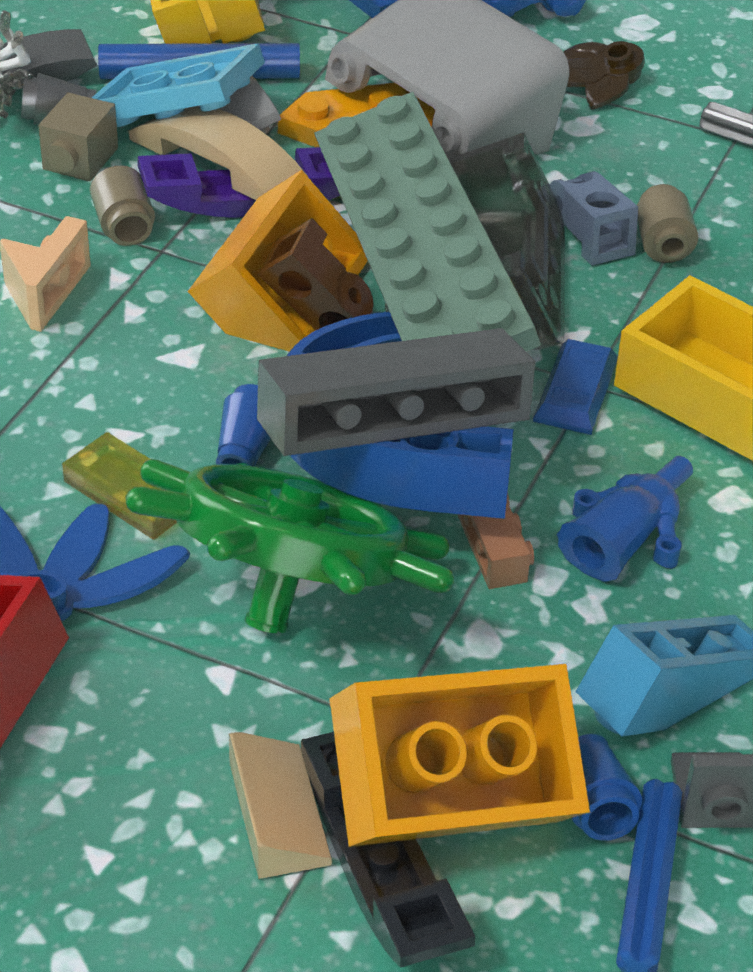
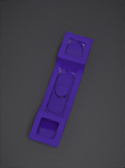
M320 147L296 148L295 161L329 201L340 196ZM191 153L138 156L137 166L147 196L167 206L200 215L243 218L256 201L232 189L229 169L197 171Z

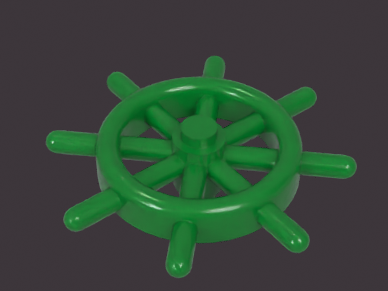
M150 459L142 464L140 476L145 483L159 489L134 487L126 495V505L131 512L139 515L176 520L178 525L187 534L207 546V551L213 559L226 561L234 558L259 567L260 571L249 612L245 616V622L249 626L264 632L277 634L278 631L280 633L287 631L288 619L299 579L335 584L343 593L350 596L359 594L365 586L385 585L395 581L397 578L436 593H445L454 584V576L450 569L426 560H440L447 556L450 545L444 536L406 529L405 525L393 513L377 503L352 496L321 481L301 475L250 466L246 463L213 464L189 472L160 460Z

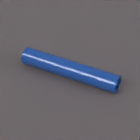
M257 43L99 44L100 79H114L129 67ZM259 43L265 63L252 75L255 79H300L299 43Z

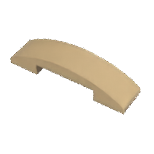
M200 106L189 107L177 115L164 119L154 118L129 130L131 141L160 155H166L183 147L229 169L232 189L255 200L298 171H303L281 146L247 121L220 109L204 112L201 111Z

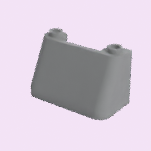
M397 0L343 38L332 48L325 80L341 91L350 93L362 90L368 84L371 76L382 74L408 92H414L417 98L436 109L432 129L450 164L461 171H467L549 151L568 84L569 65L564 52L557 45L482 0Z

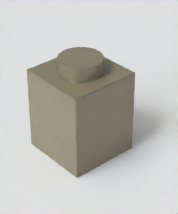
M67 92L38 125L43 170L91 181L118 149L114 103Z

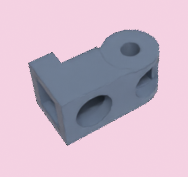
M596 171L581 174L575 179L567 181L558 179L550 183L548 200L552 215L560 226H567L582 242L581 256L591 266L635 255L638 206Z

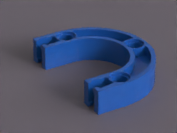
M390 312L373 313L341 320L320 328L300 340L287 356L399 342L402 340ZM484 426L290 456L302 469L321 482L364 500L404 509L505 519L514 429Z

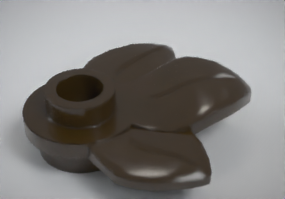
M616 41L609 45L599 42H586L576 44L563 51L569 65L567 87H585L587 103L591 110L603 107L623 96L628 91L629 85L639 79L645 64L643 50L638 45L625 41Z

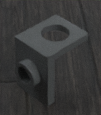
M740 752L672 753L671 767L673 780L683 792L679 815L681 828H753V754H741Z

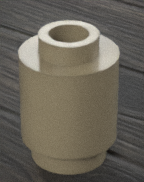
M121 165L106 168L98 173L91 182L90 195L104 234L122 246L137 245L146 240L152 232L155 213L150 198L147 196L140 173L131 167Z
M658 184L648 188L642 194L637 204V223L644 250L650 258L658 262L671 263L682 260L693 252L698 243V232L689 200L683 192L672 185Z

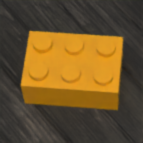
M567 664L356 682L329 698L349 847L557 823L590 813Z

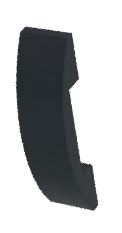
M334 731L302 739L301 752L330 840L361 911L375 936L392 960L401 968L474 947L475 934L447 878L436 880L417 839L349 847Z

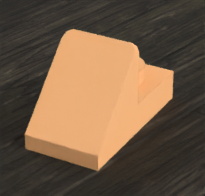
M66 216L55 231L43 239L40 247L8 239L0 240L5 285L30 329L40 332L44 329L91 266L86 220Z

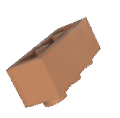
M508 493L505 519L457 514L488 589L527 583L529 565L534 564L532 544L530 541H525L522 536L521 521L519 515L512 513L509 507Z

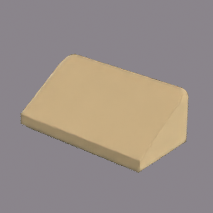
M243 732L229 733L230 767L258 879L331 866V854L300 745Z

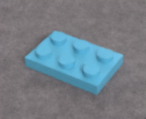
M257 43L129 67L117 75L92 98L115 104L117 127L131 124L143 115L154 114L156 119H164L183 112L185 108L200 106L201 111L204 112L212 111L231 102L230 96L236 90L247 86L251 82L250 77L265 61L260 45Z

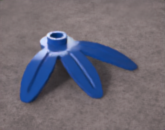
M97 503L88 506L71 523L50 553L43 570L40 571L25 539L0 506V575L41 577L61 621L66 620L72 614L74 608H92L120 602L140 595L157 586L189 559L190 552L183 546L172 545L85 579L99 561L108 536L109 509L106 505Z

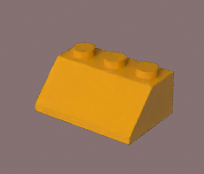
M300 170L258 197L187 292L225 334L290 352L300 340L316 330L258 276L277 239L313 218L327 233L323 245L343 264L347 272L359 275L368 260L356 232L308 176Z

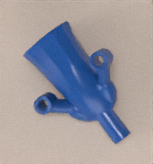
M675 456L655 475L650 473L625 475L616 482V486L602 492H595L590 489L578 490L574 495L572 515L577 518L562 524L560 531L557 533L558 546L566 560L584 574L603 582L617 580L627 562L657 527L659 537L656 539L653 561L665 568H675L678 564L682 547L681 541L675 534V523L680 511L679 497L675 490L693 474V467L690 461L683 456Z

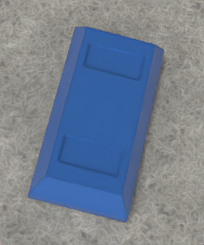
M567 339L562 343L535 411L533 422L592 435L617 364L618 355L613 349L572 339Z

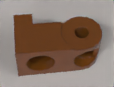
M311 218L277 239L258 276L315 330L341 320L372 314L374 303L368 285L357 274L347 272L343 264L323 245L327 233Z

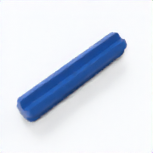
M655 778L647 781L643 786L642 806L637 822L616 959L617 966L622 972L658 971L683 793L675 782L663 783Z

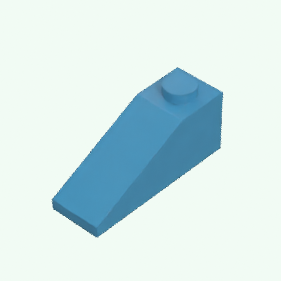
M736 615L613 625L575 692L595 711V717L603 727L619 734L621 737L664 731L753 680V630Z

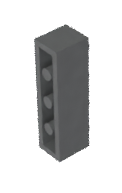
M503 328L261 359L258 362L257 420L283 456L530 420L536 361Z

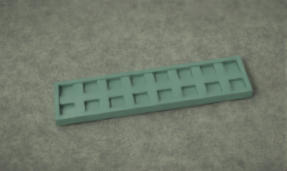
M414 92L403 96L386 98L377 107L353 117L338 118L332 121L326 128L314 132L402 341L503 328L525 351L541 346L535 326Z

